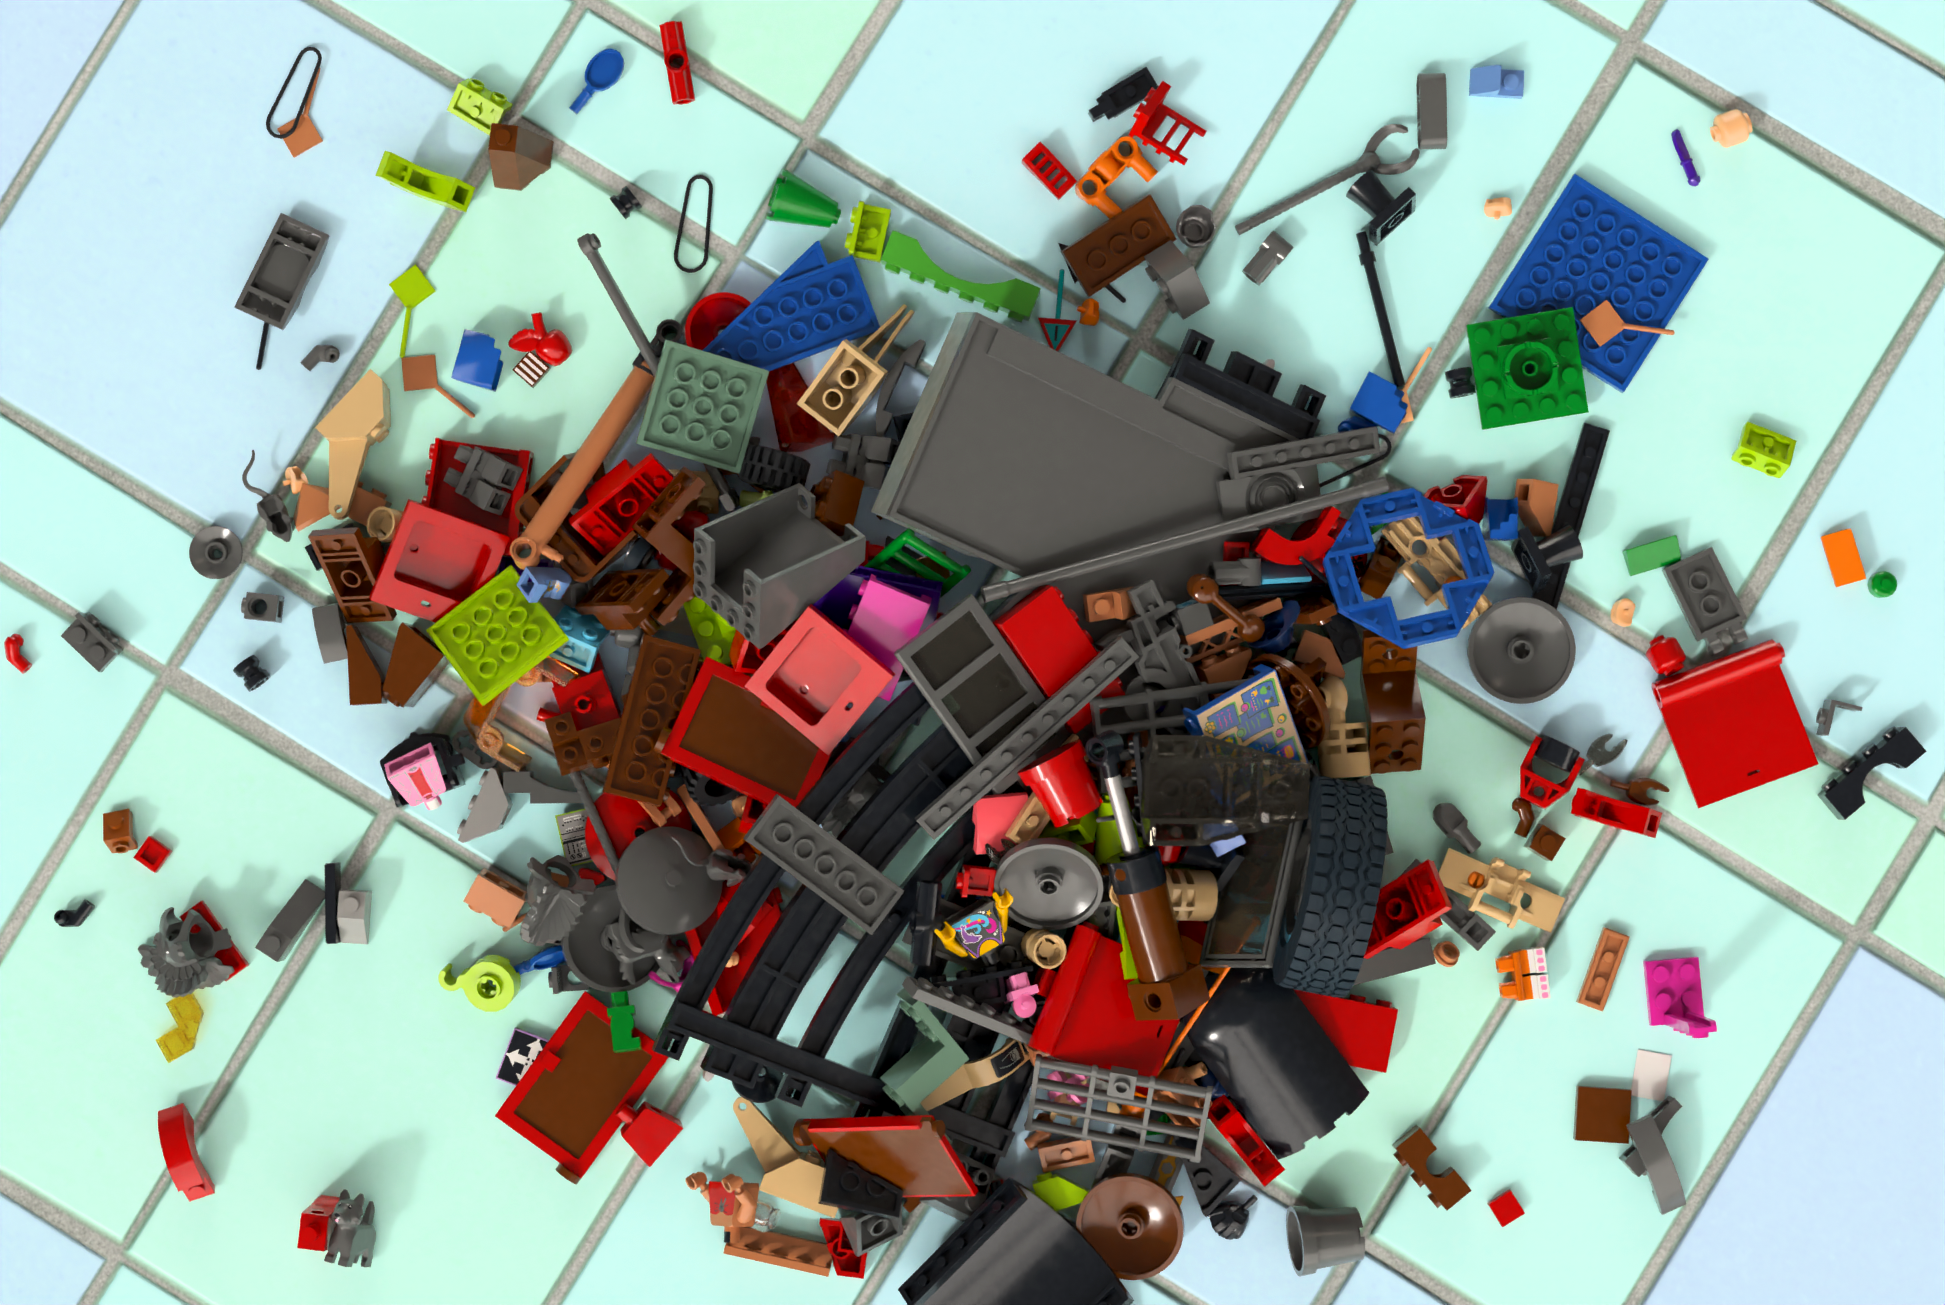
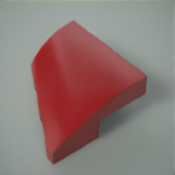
M820 1218L819 1224L822 1227L836 1274L838 1276L864 1279L867 1253L859 1257L855 1255L840 1219Z

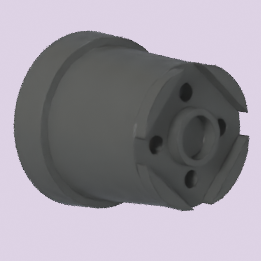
M1306 1205L1288 1207L1286 1214L1287 1243L1293 1268L1299 1277L1314 1274L1317 1269L1364 1259L1365 1237L1360 1235L1359 1228H1363V1224L1356 1207L1309 1209Z

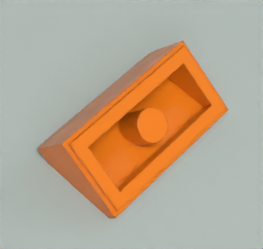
M1851 528L1820 537L1835 587L1866 579Z

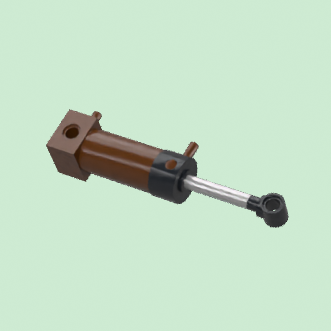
M1107 730L1089 739L1086 742L1085 750L1088 758L1096 766L1102 768L1123 852L1111 856L1106 860V864L1100 865L1103 875H1110L1138 978L1127 984L1128 996L1132 1003L1136 1021L1180 1019L1210 1000L1201 964H1188L1166 882L1167 876L1160 849L1157 846L1139 847L1117 764L1121 760L1120 754L1124 748L1123 740L1114 730Z

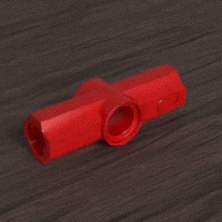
M682 21L665 22L659 25L672 103L673 105L689 104L695 101V94ZM675 58H682L684 60V64L680 68L671 67V62Z

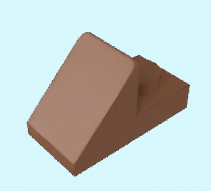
M1133 587L1083 594L1086 621L1095 622L1113 618L1124 620L1136 615V611L1126 592Z

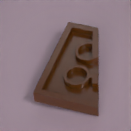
M1322 595L1309 596L1297 601L1300 605V614L1294 624L1313 625L1316 623L1317 626L1330 622L1332 620L1331 616L1336 615L1337 611L1334 604Z

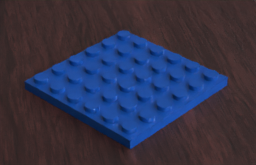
M1574 174L1488 308L1503 318H1510L1573 307L1582 368L1623 393L1661 334L1623 329L1599 347L1580 322V319L1607 300L1624 323L1665 329L1709 258Z

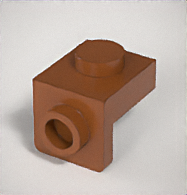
M130 809L103 814V841L111 853H126L129 850L138 848V843L133 837V814Z

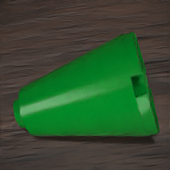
M781 170L780 173L784 177L783 179L778 177L768 203V206H771L770 211L772 212L771 214L766 212L765 219L775 222L830 228L832 223H838L841 209H838V202L788 170Z

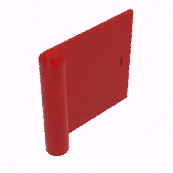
M1773 639L1652 683L1654 697L1698 808L1818 765L1815 753L1780 667L1782 658L1785 657L1784 649L1779 642L1776 643Z
M1085 921L1082 925L1077 924L1067 947L1065 959L1060 964L1027 1046L1062 1061L1089 1066L1094 1064L1100 1068L1110 1070L1113 1065L1138 1070V1075L1148 1077L1153 1075L1157 1078L1180 1019L1136 1021L1127 984L1135 979L1124 980L1120 953L1123 951L1122 944L1102 936V934L1097 932L1099 927ZM1136 1086L1135 1092L1147 1097L1148 1088Z

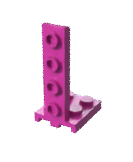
M1699 957L1643 961L1650 1026L1667 1025L1672 1027L1673 1031L1686 1033V1036H1692V1038L1709 1037V1032H1717L1716 1021L1704 1017Z

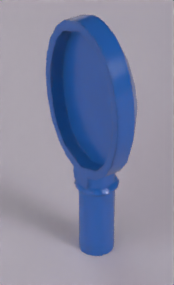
M606 49L597 53L590 60L584 76L587 86L582 89L583 91L569 107L571 111L578 114L588 100L592 98L595 91H605L619 80L625 64L620 52L614 49Z
M553 945L535 954L533 958L513 966L516 973L519 972L521 975L533 970L548 969L565 962L562 946Z

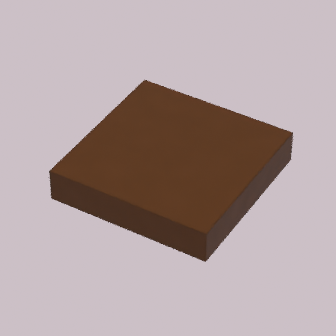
M1576 1086L1573 1139L1577 1141L1629 1144V1132L1626 1125L1630 1123L1632 1090Z

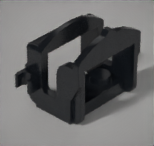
M412 732L409 739L398 744L380 760L382 771L397 808L406 807L410 804L388 780L384 764L430 742L433 745L434 751L439 750L447 774L442 775L446 787L445 792L466 785L459 765L465 764L463 754H456L449 735L439 733L418 734L417 732Z

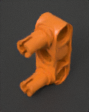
M1128 136L1121 137L1113 142L1090 165L1087 172L1077 181L1075 192L1078 198L1084 200L1092 207L1095 205L1103 214L1111 219L1120 213L1122 209L1106 194L1105 188L1115 181L1124 171L1125 167H1132L1147 183L1158 171L1142 156L1143 152L1138 147L1135 139ZM1121 142L1129 145V156H1122L1119 153L1118 147ZM1085 181L1093 183L1095 190L1092 195H1087L1083 192L1082 185Z

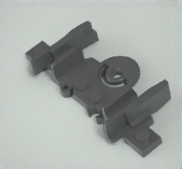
M1148 579L1126 591L1137 616L1128 620L1125 626L1105 634L1094 643L1095 648L1101 652L1119 635L1126 642L1131 641L1132 649L1139 656L1135 661L1139 675L1129 682L1124 691L1125 695L1144 693L1146 689L1159 691L1151 686L1143 687L1142 683L1156 682L1164 690L1199 685L1200 681L1192 663L1184 659L1191 656L1192 648L1189 645L1180 644L1181 639L1175 627L1170 626L1165 620L1158 624L1155 622L1156 619L1176 609L1175 603L1173 601L1163 602L1153 579ZM1200 696L1167 700L1163 712L1158 716L1155 712L1160 708L1162 701L1154 702L1155 718L1184 714L1182 709L1185 707L1195 711L1201 707ZM1145 703L1123 706L1126 715L1131 721L1146 719ZM1185 725L1165 728L1167 733L1173 735L1177 742L1193 740L1191 733ZM1196 754L1197 764H1199L1201 762V759Z

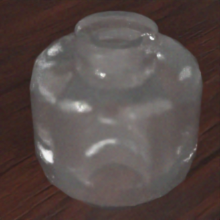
M758 1193L755 1223L750 1228L765 1233L777 1226L781 1217V1210L776 1200Z

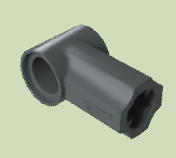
M1273 230L1260 245V250L1242 272L1249 280L1259 286L1277 264H1281L1294 247Z
M1242 557L1232 561H1210L1207 567V575L1217 585L1259 586L1261 585V558Z

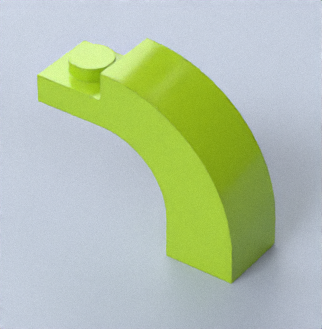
M384 151L375 175L389 182L390 185L410 194L463 212L467 211L475 187L455 177L430 171L388 151Z

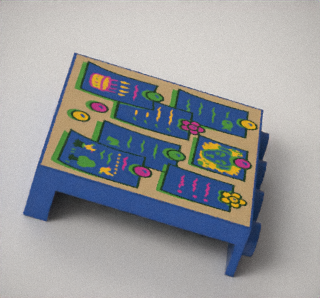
M1263 664L1253 668L1254 677L1195 711L1186 707L1182 709L1186 718L1184 720L1185 727L1193 737L1194 751L1200 757L1203 765L1201 767L1202 773L1208 779L1211 786V797L1216 803L1226 807L1229 806L1240 767L1244 771L1235 805L1308 763L1276 670Z

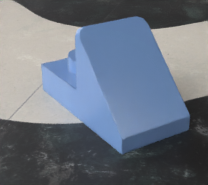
M1502 65L1470 69L1469 96L1522 99L1524 70L1501 69Z

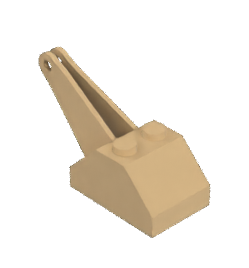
M903 304L889 320L858 348L847 339L843 340L797 404L837 436L842 435L882 385L888 371L879 363L915 312L911 309L906 314L874 360L866 355V353L893 327L907 309V305Z
M371 369L315 427L329 441V512L338 520L347 518L350 513L369 447L376 442H382L390 432L388 430L391 427L390 389ZM342 507V511L337 513L336 509Z
M741 1096L738 1097L733 1104V1110L765 1171L759 1190L835 1218L838 1211L837 1207L818 1204L825 1162L820 1154L808 1150L807 1153L799 1152L753 1102ZM740 1103H745L746 1109H741Z

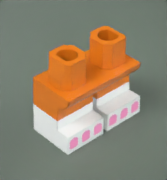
M1537 946L1508 951V955L1495 958L1497 972H1511L1512 978L1511 982L1499 983L1500 997L1514 998L1518 1001L1551 998L1548 974L1541 973L1547 972L1544 947Z

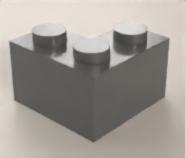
M1171 240L1144 256L1148 265L1145 271L1152 282L1156 281L1162 294L1167 295L1168 299L1165 300V303L1172 314L1177 312L1184 320L1210 304L1194 266Z

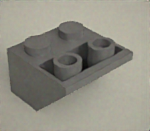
M955 1151L978 1189L976 1196L920 1197L919 1201L965 1222L985 1202L995 1170ZM969 1166H973V1167L977 1168L978 1170H974L973 1172H969V1171H968V1168H969Z

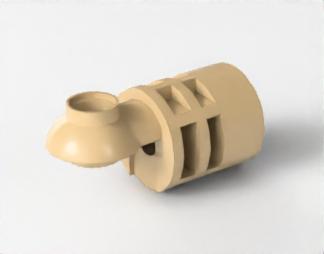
M1336 676L1325 678L1317 688L1328 708L1330 731L1326 739L1317 746L1320 774L1330 778L1370 776L1367 722L1346 723L1345 711L1348 705L1346 687L1343 681Z
M1165 869L1166 882L1176 920L1209 921L1214 916L1218 901L1217 882L1214 874L1210 870ZM1111 883L1109 897L1112 903L1119 907L1117 896Z

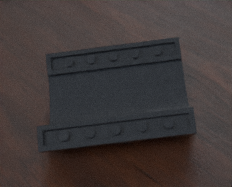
M1010 1177L898 1288L907 1305H1130L1134 1301L1114 1271L1083 1235L1041 1197Z

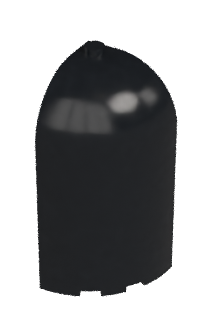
M1230 968L1187 1035L1196 1052L1279 1160L1305 1148L1304 1143L1314 1136L1321 1139L1335 1129L1334 1122L1344 1113L1350 1116L1366 1099L1369 1091L1294 990L1275 983L1273 968ZM1211 971L1207 974L1205 982L1208 991L1220 974ZM1197 1008L1183 1017L1185 1026Z

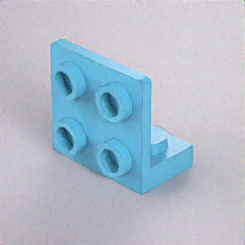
M565 605L554 620L569 640L549 656L590 673L593 669L599 647L610 634V630H606L595 615H580L575 607L570 608Z

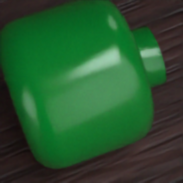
M1876 572L1868 580V590L1874 597H1889L1897 589V580L1890 572Z

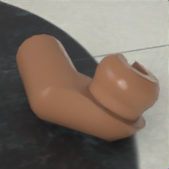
M1045 1112L1039 1113L1036 1117L1038 1120L1053 1122L1052 1119H1049L1050 1115ZM1035 1130V1133L1025 1138L1024 1141L1032 1151L1037 1147V1144L1049 1140L1052 1133Z

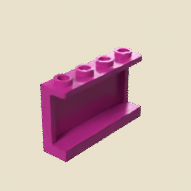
M871 574L869 581L863 579L858 595L862 596L859 605L853 604L847 618L852 620L849 630L843 628V630L895 673L894 677L877 696L890 702L903 671V666L894 653L919 633L932 598L923 594L921 598L878 581L876 576Z

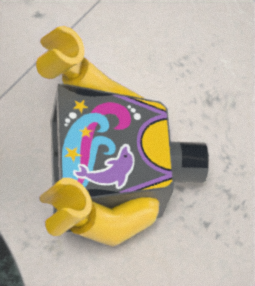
M1007 888L1004 889V894L1000 897L997 892L992 894L995 903L984 896L943 920L945 928L942 931L935 929L934 933L941 939L945 949L960 957L967 956L972 960L981 957L987 967L999 962L1000 958L995 948L1006 940L1004 934L1007 931L1009 906L1013 902V897Z

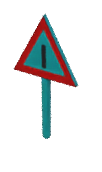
M1063 269L1059 271L1055 319L1038 317L1049 347L1058 352L1077 320L1060 319L1065 272Z

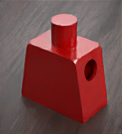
M645 1101L637 1110L624 1102L615 1114L625 1122L620 1129L621 1136L649 1167L653 1165L683 1129L682 1122L679 1119Z

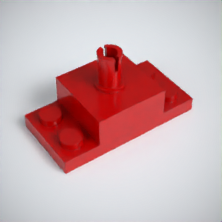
M652 453L635 466L627 459H624L585 491L589 503L570 517L569 522L605 556L634 530L632 528L634 523L675 476Z
M599 650L590 673L557 659L545 663L554 686L552 690L561 714L571 712L577 731L622 717Z
M1429 859L1380 889L1373 927L1364 958L1369 959L1387 947L1401 950L1443 925L1440 915L1452 909L1434 861Z

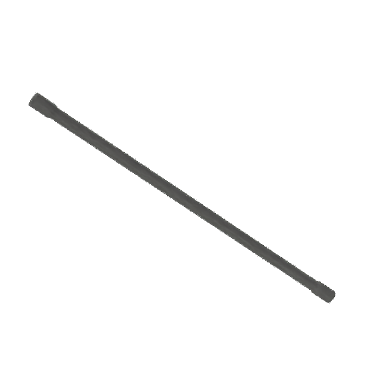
M1385 477L1376 478L1349 488L1017 579L982 586L980 588L981 595L985 603L1017 592L1355 499L1379 495L1389 491L1388 481Z

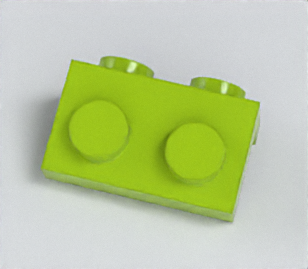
M859 201L858 207H853L850 222L854 223L853 232L847 233L845 248L849 249V256L853 255L855 258L881 262L891 209L866 205L864 201Z

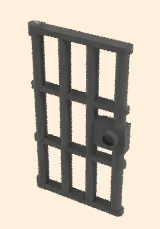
M1255 675L1248 676V679L1211 684L1200 682L1196 686L1159 691L1146 689L1144 693L1107 698L1095 696L1089 702L1093 737L1107 730H1114L1118 734L1147 730L1149 746L1142 747L1143 758H1158L1161 755L1171 757L1173 784L1199 781L1198 777H1204L1201 770L1202 766H1197L1196 752L1193 748L1194 740L1157 745L1156 729L1185 725L1184 720L1186 718L1184 714L1155 718L1153 702L1200 696L1202 707L1209 703L1208 695L1228 692ZM1145 703V720L1101 725L1099 709ZM1125 749L1120 754V761L1135 759V756L1130 757L1129 749ZM1096 766L1098 791L1100 794L1107 792L1102 768ZM1132 776L1121 777L1124 788L1137 786V783L1133 784Z
M1037 1054L1028 1115L1024 1127L1027 1131L1035 1132V1130L1080 1138L1081 1141L1091 1140L1138 1149L1139 1152L1149 1151L1190 1159V1162L1200 1163L1213 1086L1201 1087L1158 1079L1153 1075L1151 1077L1138 1075V1070L1112 1065L1110 1070L1100 1068L1094 1064L1089 1066L1042 1057V1054ZM1040 1068L1091 1077L1090 1085L1087 1087L1039 1078ZM1096 1078L1109 1080L1108 1089L1095 1088ZM1136 1086L1148 1088L1147 1098L1134 1095ZM1037 1088L1086 1097V1107L1036 1098ZM1154 1089L1205 1098L1204 1107L1199 1108L1152 1099ZM1093 1099L1145 1108L1144 1118L1092 1109ZM1034 1109L1084 1118L1083 1128L1033 1119ZM1150 1110L1201 1119L1200 1129L1149 1120ZM1090 1119L1142 1129L1140 1139L1089 1129ZM1147 1130L1196 1139V1149L1145 1140Z

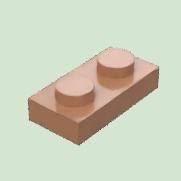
M1070 1137L1037 1144L1043 1173L1095 1162L1091 1140L1081 1141L1080 1138Z

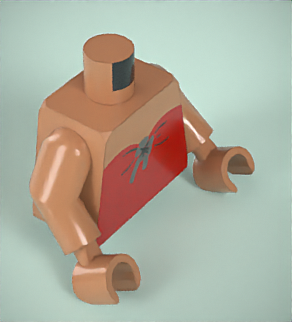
M697 1172L689 1175L685 1179L688 1187L692 1190L700 1187V1193L709 1202L711 1224L724 1226V1242L740 1243V1227H753L755 1223L759 1183L743 1182L741 1177L729 1174L722 1181H709V1184H706L707 1177L705 1173Z

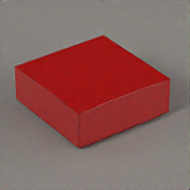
M148 836L133 858L154 873H157L172 853V850L154 837Z
M1510 1189L1487 1203L1501 1227L1508 1225L1525 1214Z

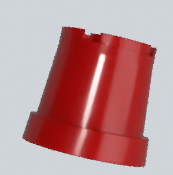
M1080 739L1050 751L1017 772L1025 786L1031 787L1055 828L1068 824L1067 818L1071 820L1085 816L1101 805L1100 803L1104 802L1084 759L1086 752Z

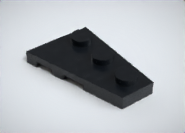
M828 1149L818 1204L897 1220L900 1216L903 1191L878 1176L867 1173L860 1169L859 1165L852 1161L848 1162L838 1156V1153Z

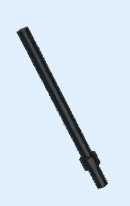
M1366 231L1356 234L1361 253L1358 256L1361 266L1365 268L1393 382L1396 387L1404 386L1405 382L1374 264L1376 257L1374 251L1370 249Z

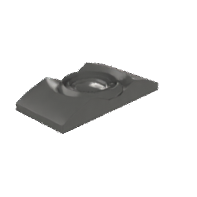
M280 213L234 308L284 330L300 305L304 290L320 264L330 236Z
M1317 464L1235 480L1225 479L1216 481L1222 522L1321 495ZM1323 509L1275 521L1272 523L1246 529L1236 533L1260 530L1271 526L1315 519L1320 516Z

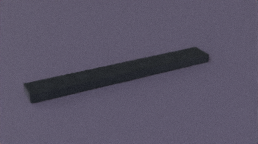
M1583 423L1556 512L1551 535L1564 526L1570 525L1579 537L1610 430ZM1571 562L1550 568L1552 574L1545 589L1535 594L1533 592L1531 598L1543 601L1557 610Z

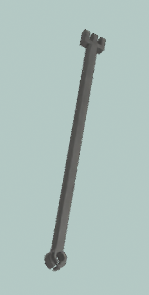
M586 233L577 239L578 245L592 264L655 377L659 358L598 251V248L601 247L599 238L594 233ZM704 464L721 495L719 499L728 512L733 511L740 505V497L734 488L731 489L720 468Z

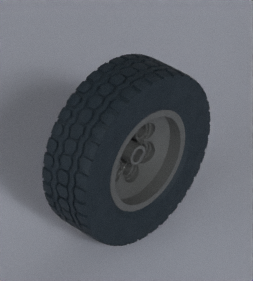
M1315 776L1305 791L1309 794L1275 953L1273 977L1277 985L1285 988L1331 997H1345L1350 992V989H1352L1361 968L1377 909L1386 852L1387 800L1385 792L1376 786L1326 776Z

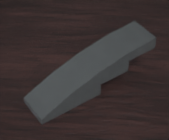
M1430 938L1416 940L1401 950L1387 947L1369 959L1364 958L1354 985L1436 964Z

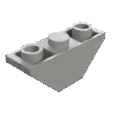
M491 767L489 771L485 770L479 781V785L482 786L478 796L474 794L468 806L471 812L467 820L463 819L458 827L457 834H460L458 841L461 843L469 842L502 829L513 804L509 793H504L501 772L495 767Z

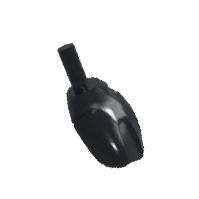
M1252 1195L1244 1204L1236 1201H1225L1218 1204L1208 1215L1214 1231L1219 1236L1228 1240L1239 1239L1243 1235L1249 1220V1211L1247 1209L1258 1198Z

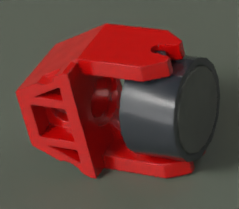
M1545 735L1542 740V738L1536 736L1520 766V797L1546 810L1569 793L1585 759L1578 757L1579 751L1554 738ZM1536 756L1542 761L1570 773V775L1561 783L1555 784L1534 773L1532 767L1533 758ZM1537 787L1543 788V795L1536 796L1534 789Z

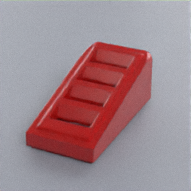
M1041 142L1022 159V164L1058 200L1077 183V180ZM1042 154L1044 157L1034 165L1032 162ZM1049 161L1052 165L1042 174L1039 170ZM1057 169L1059 173L1049 182L1047 177ZM1064 176L1067 180L1056 189L1054 185Z

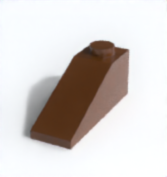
M346 625L350 705L387 704L386 696L388 693L383 690L385 675L358 627Z

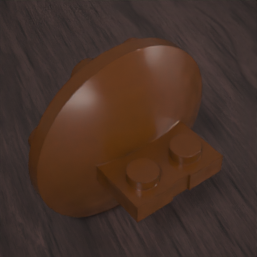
M1261 654L1248 663L1243 679H1248V676L1254 675L1253 668L1260 664L1275 669L1303 749L1318 746L1326 739L1330 731L1328 708L1317 688L1321 683L1320 681L1327 663L1318 657L1311 664L1309 662L1305 663L1300 669L1289 660L1278 655Z

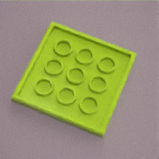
M512 565L508 566L426 630L483 706L569 640L540 601L538 603H529L517 586L521 576Z

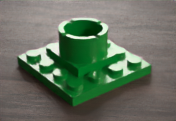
M1573 307L1466 325L1482 430L1589 413ZM1528 363L1533 365V372L1530 374L1525 371V366Z

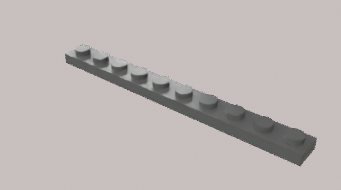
M1119 635L918 814L915 820L935 840L1136 661L1139 656Z

